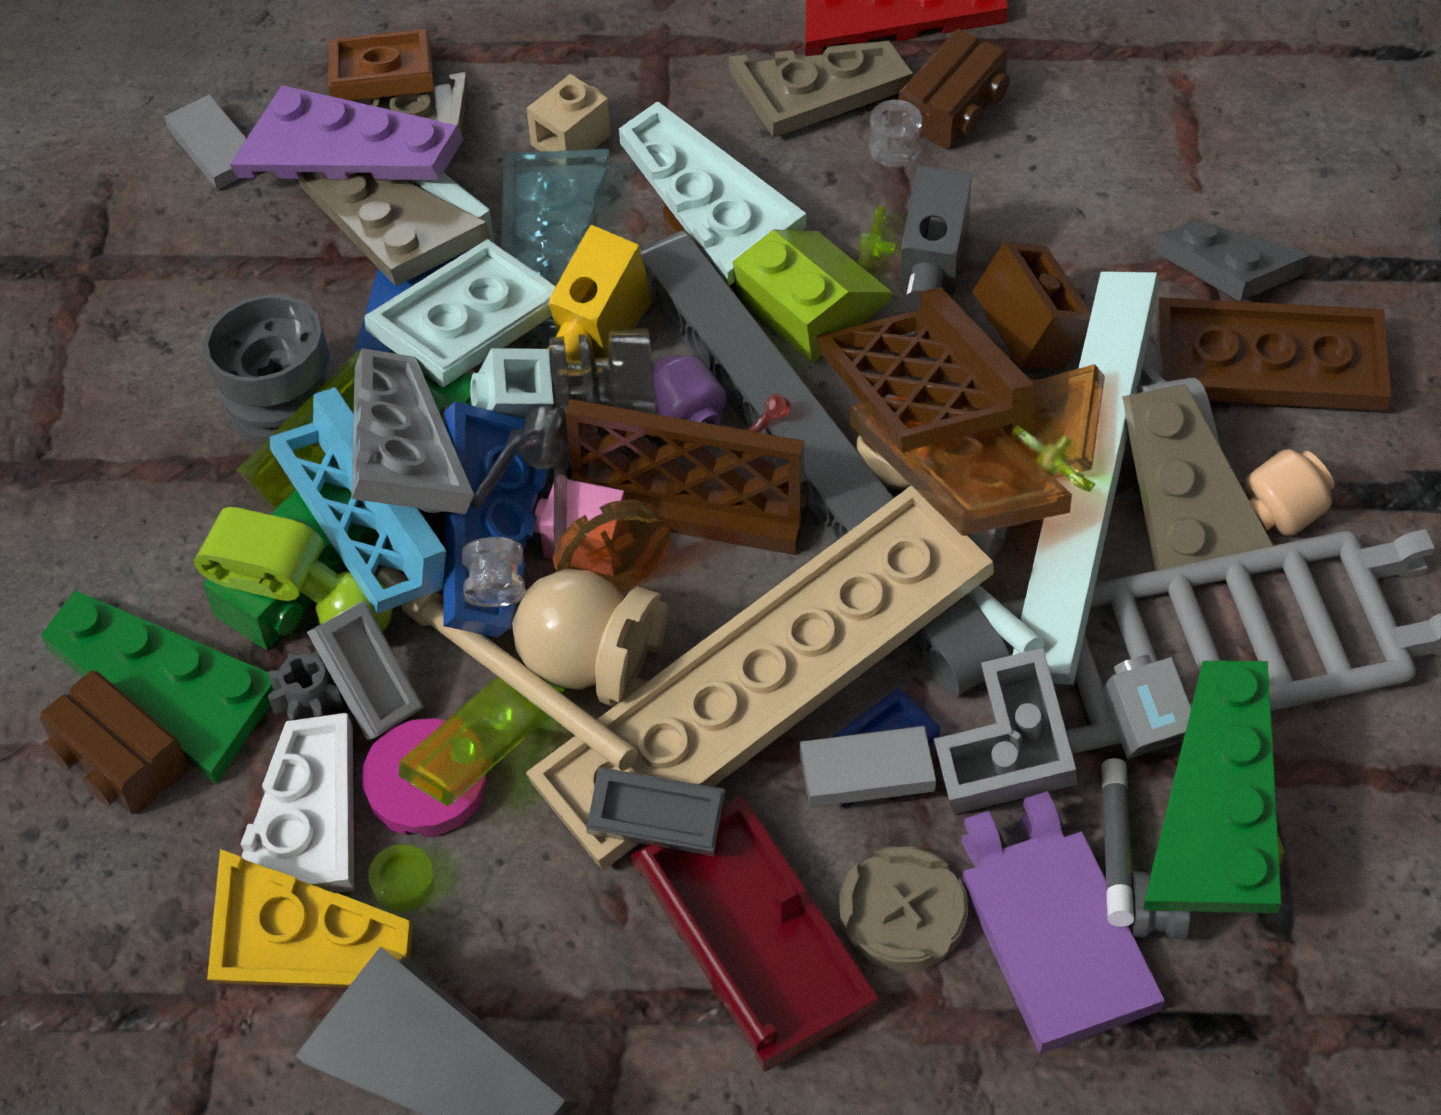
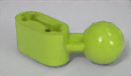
M237 507L223 508L194 559L195 567L203 576L224 587L286 601L295 600L300 592H302L317 603L316 611L320 624L364 600L382 633L391 622L393 608L377 614L349 571L337 574L318 561L324 548L321 537L310 527L291 519ZM374 575L382 589L388 588L376 575Z

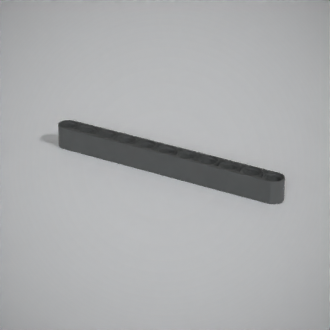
M680 230L640 248L653 303L692 355L706 364L724 388L728 403L747 428L753 432L805 441L804 495H808V509L833 542L839 540L894 499L685 231ZM770 457L777 468L789 463V460ZM966 594L907 639L941 686L953 697H958L985 682L982 662L1009 656L1003 639L969 594Z

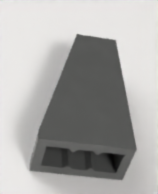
M381 946L295 1055L305 1065L422 1115H572L580 1105L579 1101L405 956Z

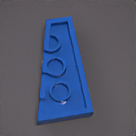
M455 401L444 411V425L474 496L466 514L444 511V548L446 556L444 567L443 626L499 637L510 628L525 567L522 557L526 541L533 535L537 516L533 515L538 492L545 486L549 469L545 466L549 449L555 445L559 428Z

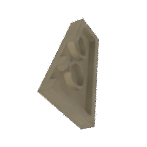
M890 41L830 46L824 51L823 55L795 57L794 50L775 52L774 60L748 62L747 55L729 56L730 74L773 138L895 95L913 77L912 71Z
M1186 384L1122 396L1154 570L1273 546Z

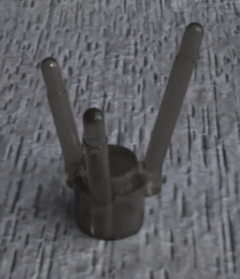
M539 407L530 411L525 419L523 429L510 431L506 447L479 485L471 501V506L474 508H479L517 453H522L523 460L533 468L549 469L553 467L554 551L558 554L563 553L566 549L567 469L570 461V451L566 448L568 435L565 414L551 407Z

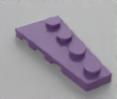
M281 85L232 160L230 166L238 178H255L257 172H275L278 178L299 179L301 172H324L328 179H348L351 174L366 172L372 173L374 179L439 180L462 143L463 137L458 126Z

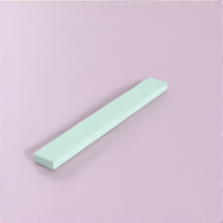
M1154 272L1100 273L1020 620L1043 640V648L1050 674L1055 684L1074 685L1128 436L1122 396L1137 393L1160 288L1158 275ZM1014 648L1013 655L1018 654L1019 652Z

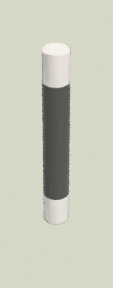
M1112 758L1104 761L1101 765L1108 922L1111 925L1125 927L1134 922L1127 765L1121 759Z

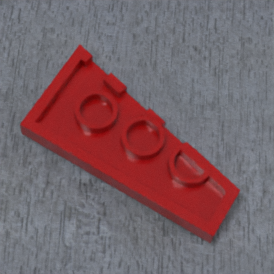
M806 0L805 56L823 54L824 46L845 43V45L868 43V39L895 35L897 41L915 39L922 30L938 28L945 34L954 32L957 29L968 30L1004 24L1007 18V0Z

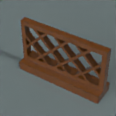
M942 287L920 292V310L817 335L820 353L902 453L1001 427L1013 441L1036 436L1034 384ZM915 331L918 333L916 337L902 336L903 334ZM861 347V348H864V349H863L862 351H860V350H854V349H848V348ZM882 351H889V352L901 353V355H900V356H895V355L881 354V352H882ZM919 356L937 358L939 360L935 362L917 358ZM867 369L885 372V374L877 375L864 372ZM903 375L920 377L923 379L921 381L903 379L901 377ZM940 381L960 383L961 386L956 387L939 383ZM888 394L894 396L907 397V399L905 401H901L895 399H888L885 397ZM925 400L933 402L946 403V405L944 407L927 405L923 403ZM964 406L972 408H979L981 410L972 412L961 409ZM909 420L928 423L909 429L905 426Z
M569 400L565 411L573 481L623 490L628 525L796 555L808 510V495H804V440L584 401ZM584 424L603 427L611 434L602 438ZM644 435L661 437L669 444L659 448L644 437ZM627 445L641 457L631 460L616 448ZM702 446L718 447L727 454L716 458ZM684 455L698 467L688 471L674 459ZM761 456L789 460V463L775 469L764 461ZM742 465L756 477L745 481L732 469Z

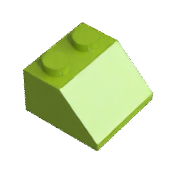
M773 229L732 261L740 302L811 363H814L822 356L818 350L817 335L860 325L893 299V294L887 287L819 231Z

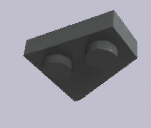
M1197 220L1161 233L1156 250L1157 254L1240 302L1305 274L1310 259V254L1305 251Z

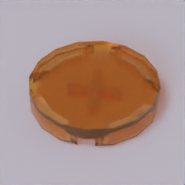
M638 500L612 501L599 507L603 514L595 516L589 521L586 515L574 521L558 540L552 556L556 571L558 572L563 569L591 571L615 584L621 593L632 589L648 578L664 560L670 546L669 528L657 510L651 504Z

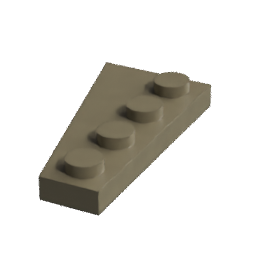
M301 172L299 179H297L299 186L395 286L490 239L487 224L484 220L406 180L374 179L372 173L366 172L351 174L348 179H328L324 172Z

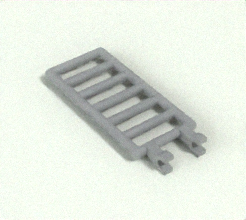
M1426 529L1407 533L1391 543L1367 548L1362 547L1355 533L1342 531L1095 583L1090 607L1094 608L1111 604L1130 658L1150 655L1153 663L1157 661L1135 599L1168 592L1200 673L1203 660L1221 661L1192 587L1226 580L1258 661H1268L1271 711L1410 681L1416 673L1415 664L1412 660L1413 657L1432 653L1441 656V613L1427 621L1398 627L1377 581L1379 578L1399 575L1404 578L1426 575L1428 567L1423 557L1433 555L1435 549ZM1340 556L1386 662L1352 669L1307 564L1308 562ZM1283 568L1327 674L1297 681L1292 680L1250 577L1251 574ZM1025 598L1001 603L1021 620ZM1084 634L1075 681L1091 725L1066 730L1072 754L1121 744L1101 690L1103 688L1102 681ZM1002 638L1009 656L1013 655L1014 647Z

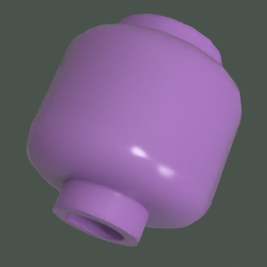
M668 356L657 362L647 373L642 398L649 413L714 425L720 424V416L723 414L727 404L726 392L706 364L700 359L692 356Z

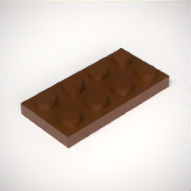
M1159 297L1156 310L1157 346L1163 355L1162 378L1166 382L1195 378L1204 386L1209 401L1388 410L1392 394L1384 309Z

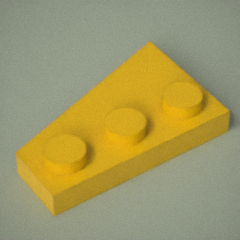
M220 849L208 981L221 984L348 988L380 946L399 952L411 961L413 924L409 920L341 894H335L300 881L296 877L275 869L271 870Z

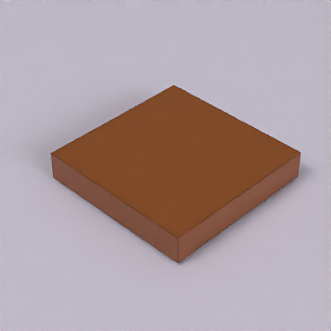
M418 29L329 40L328 88L330 96L351 101L434 91L432 46L429 30Z

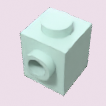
M491 348L479 372L473 373L471 378L470 394L472 406L542 423L554 404L549 349Z

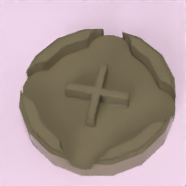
M913 846L886 847L874 852L872 858L865 860L860 865L858 862L847 873L839 893L840 928L850 947L869 964L892 972H919L941 963L960 943L968 919L967 891L960 878L958 881L955 874L948 869L949 864L936 854Z

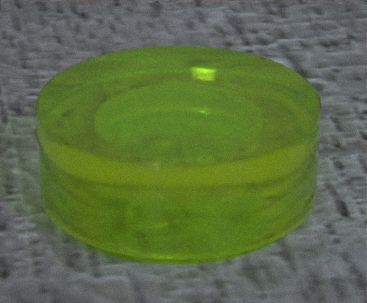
M398 844L382 850L373 859L368 871V879L374 898L381 906L391 911L405 912L421 906L431 896L435 885V876L429 857L424 851L413 845Z

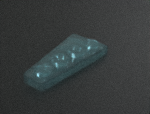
M609 149L504 153L502 249L555 286L590 227L610 166ZM551 316L534 328L556 326Z

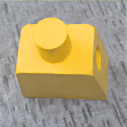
M590 225L549 300V307L558 333L547 349H549V357L557 364L568 369H574L584 353L601 360L610 359L648 310L653 299L639 244Z

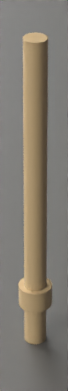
M386 566L377 574V577L388 588L409 580L397 569ZM434 592L402 604V610L405 614L422 626L431 625L618 769L625 771L634 764L637 758L636 749L486 636L444 627V598L439 593Z

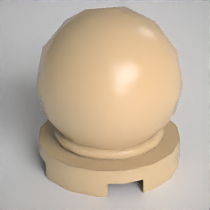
M563 569L537 580L524 592L512 622L515 648L527 668L549 685L574 690H584L596 685L599 702L616 706L648 682L638 678L644 665L647 652L660 653L667 625L668 605L666 602L659 600L662 595L660 593L636 586L624 598L615 584L591 571Z

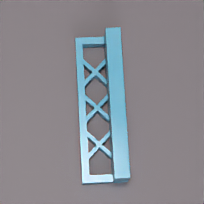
M334 387L314 394L313 423L270 436V450L378 614L442 590L446 550L418 508L350 499L348 505L322 497L320 491L324 483L348 488L352 493L354 414ZM318 442L326 455L322 463L318 464L297 458L293 450ZM351 523L376 529L380 535L376 545L372 546L350 540L346 533ZM378 565H383L403 571L409 580L382 589L374 574Z

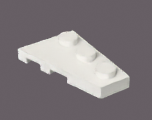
M347 713L286 721L262 784L265 794L254 824L247 825L240 844L244 850L241 857L271 870L275 869L291 875L300 881L332 893L354 891L353 725Z

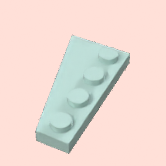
M658 101L619 128L620 144L728 286L735 282L732 261L773 229L804 230L806 228V213Z

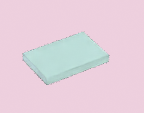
M487 239L365 315V331L395 353L416 357L421 371L437 384L445 387L483 362L491 348H504L551 317L549 300L556 286Z

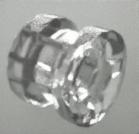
M889 100L882 102L873 109L870 116V130L872 133L869 139V152L871 157L878 163L889 167H901L912 163L919 156L921 147L919 134L921 133L923 117L916 106L903 100Z
M501 537L482 538L465 545L462 549V564L469 570V577L463 584L465 600L481 607L508 606L522 600L526 594L525 581L518 575V568L524 560L522 545L515 540Z

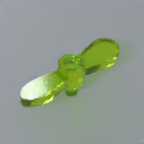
M882 205L877 206L870 233H862L859 240L860 258L857 264L870 274L874 257H880L881 252L894 253L895 242L883 241V236L881 235L886 213V206Z
M1019 425L1012 431L1023 444L1039 454L1036 462L1052 474L1056 475L1060 472L1072 484L1084 491L1090 492L1096 485L1094 481L1066 462L1069 456L1065 454V451L1073 442L1066 435L1063 434L1055 446L1051 443L1046 446Z

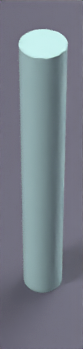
M980 585L968 593L999 635L1019 653L1044 647L1043 640Z

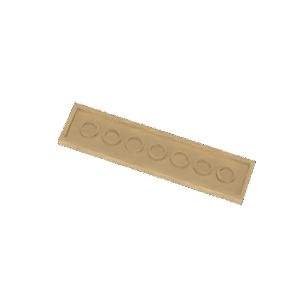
M914 483L599 717L597 721L637 750V758L634 764L625 770L626 772L714 787L993 575V561ZM574 736L528 770L526 774L535 789L604 871L639 843L587 834L586 827L598 767L614 770L620 769L578 737Z

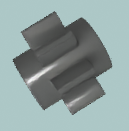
M317 650L312 655H294L291 652L288 654V659L281 665L279 671L274 670L268 673L274 690L268 695L274 714H281L287 711L290 721L328 716L332 713L333 708H343L345 705L341 692L328 669L325 668V664Z

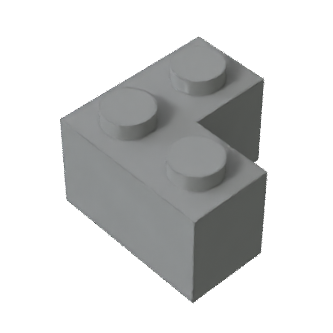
M1044 648L982 662L984 679L996 724L934 739L954 815L1030 797L1045 791L1050 792L1077 785L1076 767Z

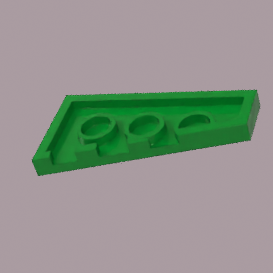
M76 590L73 591L41 634L46 648L80 676L84 677L91 670H97L177 738L184 755L199 767L200 772L214 784H217L270 706L268 695L274 690L268 672Z
M1203 660L1143 910L1278 913L1281 906L1268 661Z

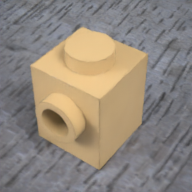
M569 74L527 107L531 145L566 169H570L611 136L608 98L598 88L588 86L572 74Z

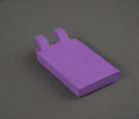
M1048 791L1024 798L1023 806L1027 814L1020 817V824L1028 840L1002 849L998 830L989 811L965 818L964 825L968 834L963 835L961 840L968 857L975 866V868L963 871L962 883L1039 1054L1160 1012L1165 1002L1129 927H1117L1108 922L1106 880L1082 831L1066 837L1063 836L1059 816Z

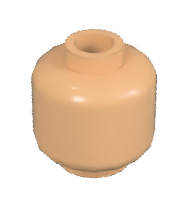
M1290 449L1279 451L1251 472L1245 482V490L1249 502L1265 531L1272 528L1283 536L1297 535L1325 514L1332 504L1330 491L1335 487L1330 472L1319 458L1309 451H1304L1300 454Z

